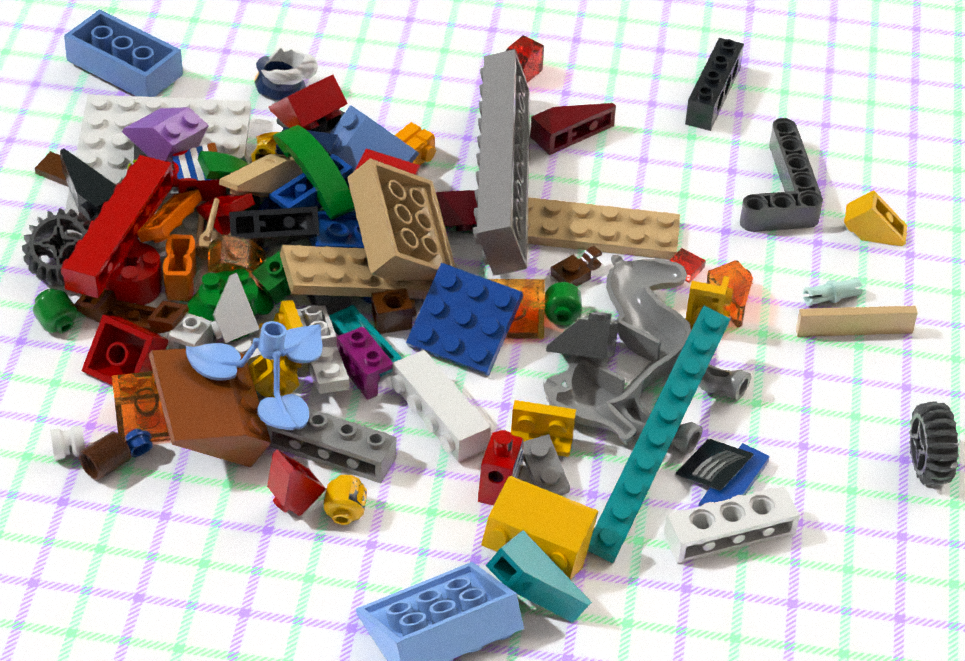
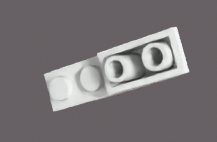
M311 305L304 309H297L303 326L318 324L321 326L322 354L316 361L307 363L314 388H318L319 394L349 390V378L337 348V336L326 306Z

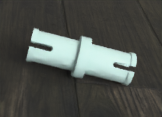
M858 277L838 282L836 280H829L823 285L805 287L803 294H809V296H804L803 299L808 306L826 301L836 303L841 298L862 295L863 289H856V287H861L863 284Z

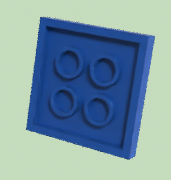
M441 263L406 344L409 347L420 351L425 350L428 354L489 376L524 294L522 291Z

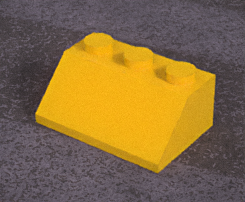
M509 476L488 516L481 546L497 552L503 545L524 530L549 558L572 579L584 566L599 511Z

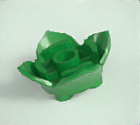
M236 269L234 271H222L203 275L199 290L188 302L189 311L187 313L203 317L212 322L215 321L213 316L215 308L229 276L235 273L238 274L254 316L257 314L262 316L269 314L274 309V303L267 293L249 277L247 270Z

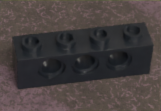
M718 38L688 99L685 125L708 131L712 130L741 69L744 43Z

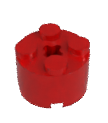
M137 239L105 289L114 291L116 299L119 301L147 305L153 302L160 295L162 286L159 253L152 246L142 243Z

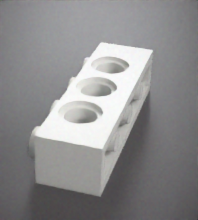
M785 486L766 488L760 492L744 496L737 495L728 500L715 503L708 502L699 507L687 510L680 509L667 514L663 535L677 564L794 535L796 534L800 513Z

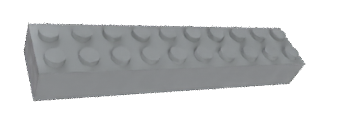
M515 49L484 56V66L480 68L483 84L479 85L482 101H479L481 118H478V126L481 135L477 136L480 153L476 154L479 171L475 173L478 189L475 190V199L478 208H474L477 227H473V234L476 244H481L483 262L485 265L490 266L493 276L527 269L530 89Z

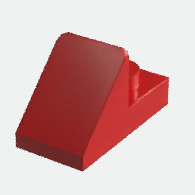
M251 193L239 196L226 195L215 197L219 199V205L213 228L223 237H227L230 234L229 212L245 211V209L255 204ZM215 198L196 207L197 212L207 222Z

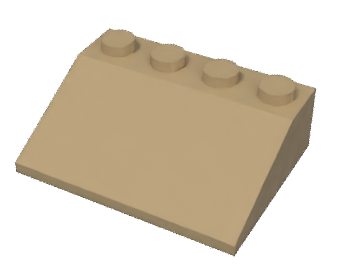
M373 159L366 161L347 177L368 266L372 275L391 281L434 280L441 263L456 268L433 181Z

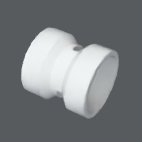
M82 425L72 426L70 430L64 431L60 428L50 429L54 460L64 459L67 455L71 454L79 457V452L85 448Z

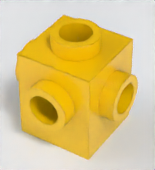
M261 355L249 365L254 386L260 395L274 397V359H266ZM280 356L281 397L293 393L299 387L296 364L283 356Z

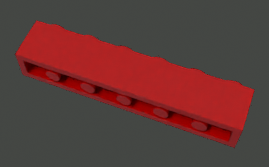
M140 155L135 163L129 166L126 176L121 183L116 185L109 201L103 204L96 220L91 221L87 233L82 239L78 240L75 250L69 259L64 260L61 267V275L64 277L65 290L99 298L139 238L137 231L155 214L173 187L172 163Z

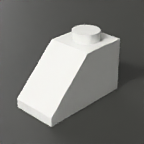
M237 273L229 276L213 313L215 321L210 322L216 339L222 338L224 343L259 330Z

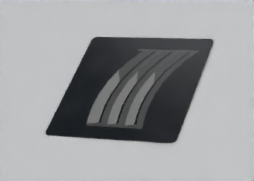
M707 439L675 474L711 488L722 490L754 454L713 439Z

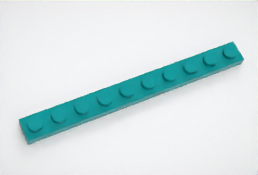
M706 306L702 307L597 521L589 544V552L614 563L731 320L730 318Z

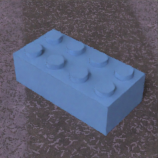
M100 9L64 35L67 61L135 96L155 97L183 75L181 49Z

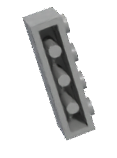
M310 408L308 423L302 429L285 430L266 424L271 440L270 447L380 484L396 459L397 437Z

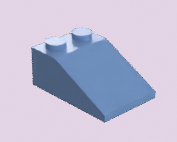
M352 105L348 107L330 132L331 134H338L339 142L334 154L352 166L353 172L366 148L411 163L419 154L412 147Z

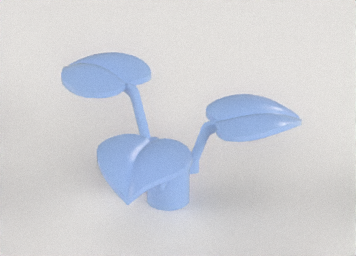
M266 322L261 327L260 338L253 339L252 346L242 359L238 350L228 344L210 343L196 347L186 346L185 352L191 366L199 374L212 380L235 378L237 367H244L258 348L264 358L274 359V397L264 398L260 401L257 408L260 419L269 426L285 430H299L307 425L309 408L306 402L295 394H287L282 397L280 395V356L286 355L289 360L296 363H310L319 359L323 348L320 324L286 330V327L279 322Z

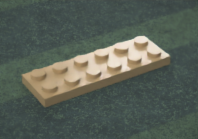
M528 197V244L587 250L595 246L601 252L676 260L680 214Z
M282 245L280 251L281 261L291 294L371 297V293L406 288L409 298L425 299L433 280L391 281L372 275L368 266L366 252L363 248Z

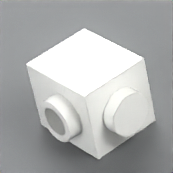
M186 313L177 326L168 334L169 349H186V346L196 347L214 343L213 329L210 324L212 321Z

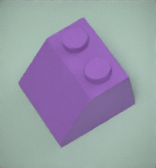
M189 107L160 108L123 128L122 133L148 157L172 163L171 156L174 153L199 147L209 125Z

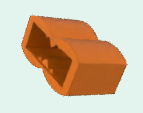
M171 234L166 241V258L163 262L165 296L168 301H189L194 294V277L197 272L195 239L192 235Z

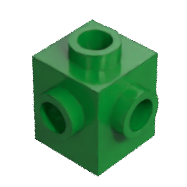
M278 251L273 256L266 258L261 266L252 272L258 286L267 293L275 305L285 297L292 295L280 252Z

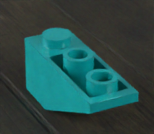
M524 530L503 545L486 564V567L504 585L518 595L572 623L592 603Z

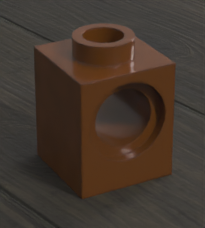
M406 288L371 293V316L376 330L380 334L412 329V317L417 316L415 300L409 299Z

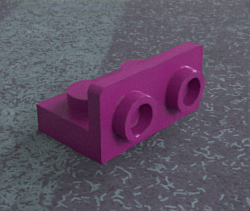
M359 327L337 336V348L349 378L367 400L378 396L379 374L392 369L393 362L364 327Z

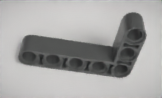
M777 118L772 123L769 148L784 192L750 194L744 197L739 222L743 229L750 232L812 228L819 223L823 197L797 125L791 119Z

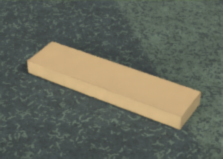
M916 305L799 309L796 333L797 337L912 334L918 311Z

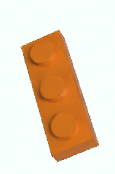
M199 190L174 194L137 231L140 241L153 240L154 243H159L168 239L172 230L182 225V220L195 211L194 208L203 200Z

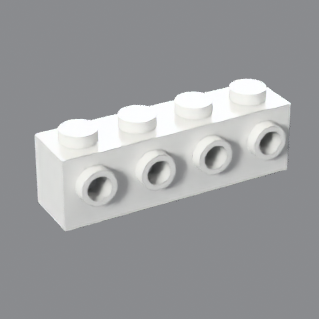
M425 350L393 363L391 384L394 391L405 398L410 410L421 417L427 430L437 436L447 453L450 452L460 462L487 449L491 435V426Z

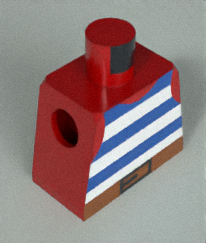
M215 142L174 153L171 156L173 187L177 188L178 193L198 189L203 199L202 201H209L217 196H226V187L219 185L220 179H206L197 160L200 151L218 152Z
M506 430L492 433L481 464L478 502L494 506L508 477L513 476L519 479L523 467V438L514 436ZM497 471L503 475V480L500 482L494 481V477L497 478Z

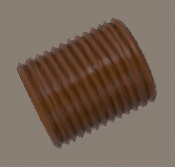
M114 431L79 452L81 466L94 480H100L131 459V451L126 441Z

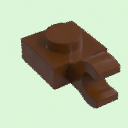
M592 246L584 252L580 259L573 254L551 266V276L558 282H568L579 286L591 279V271L601 266L602 263L597 257H600L602 252L595 246Z

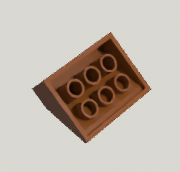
M186 349L152 350L149 358L171 444L251 468L269 447L271 440L266 423L258 415L259 399L248 362L244 367H237L235 378L212 380L202 376L191 366L186 356ZM239 352L240 355H241V359H242L245 354H242L241 352Z

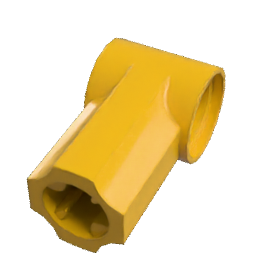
M279 132L264 133L256 136L258 145L251 153L252 162L268 154H277V143L273 139V135Z

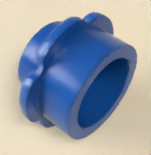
M135 429L125 436L132 457L144 455L152 449V436L149 431Z

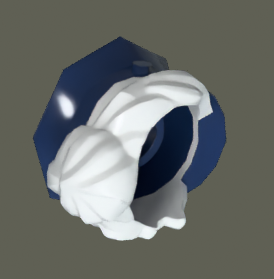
M279 47L270 56H263L257 60L256 68L258 73L255 76L254 83L259 94L275 100H281L306 87L303 79H310L317 74L318 62L312 54H304L299 50H293V48L283 50L282 47Z

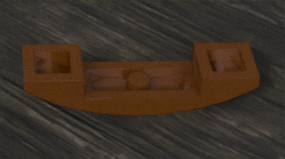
M106 289L103 290L99 298L82 294L74 304L77 311L100 323L102 315L116 316L157 334L174 329L189 311L188 305L169 301H162L157 308L119 301L116 299L114 291Z

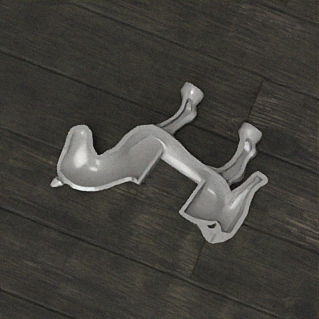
M612 255L611 263L614 267L609 270L607 275L606 289L610 300L619 314L617 318L619 320L618 335L630 350L647 359L650 363L624 389V377L585 356H579L569 366L568 370L547 378L546 382H543V387L549 405L576 409V423L584 426L609 429L617 434L621 441L627 445L634 436H640L650 415L649 411L641 403V393L651 383L670 374L691 332L690 323L676 310L661 302L653 291L681 286L686 280L687 273L684 266L672 261L659 258L624 261L621 256ZM709 364L699 386L708 393L723 391L728 397L739 400L749 387L752 377L751 373L742 369L730 371ZM563 382H566V388L562 386ZM692 421L680 424L670 446L674 445L686 454L691 453L701 439L702 426Z

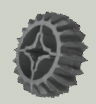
M59 208L57 215L47 211L48 218L44 220L37 216L39 224L37 226L29 225V230L32 234L23 235L26 244L21 246L25 254L23 260L28 265L29 271L34 275L36 274L38 280L42 282L46 280L52 286L56 281L61 286H65L64 277L61 275V267L64 260L69 259L75 250L76 243L80 240L76 239L75 236H69L67 230L77 231L84 237L91 223V220H87V217L82 213L77 215L75 210L70 209L66 214L63 209ZM47 255L48 258H54L56 265L43 262L41 256Z
M928 401L927 403H920L916 405L912 412L909 431L910 454L914 470L916 471V477L920 479L923 485L940 486L951 483L956 475L957 459L959 457V433L956 430L957 423L954 421V414L944 402Z

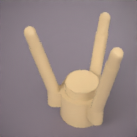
M215 198L204 233V218L200 214L198 215L195 243L196 255L209 261L215 260L218 255L224 256L227 247L231 243V232L222 243L220 234L213 230L219 205L218 198Z

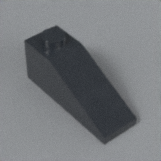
M63 148L60 150L62 172L79 214H84L87 220H96L103 204L106 201L108 202L113 195L116 184Z
M317 206L229 212L232 251L264 249L320 236Z

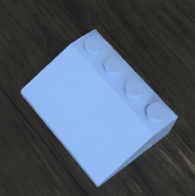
M473 562L356 608L357 616L387 661H453L454 658L465 653L477 652L484 645L496 640L508 639L513 633L524 629L517 593Z

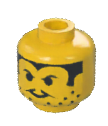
M338 476L327 484L323 507L325 513L335 523L347 525L359 520L364 515L367 489L360 479L355 476Z

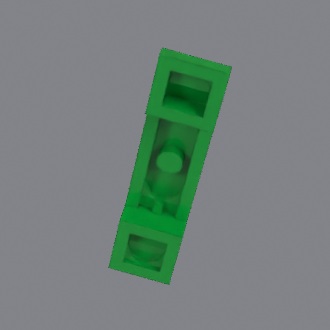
M296 125L273 135V139L287 158L293 157L318 192L317 201L331 220L355 210L350 190L343 176L322 145L307 130Z

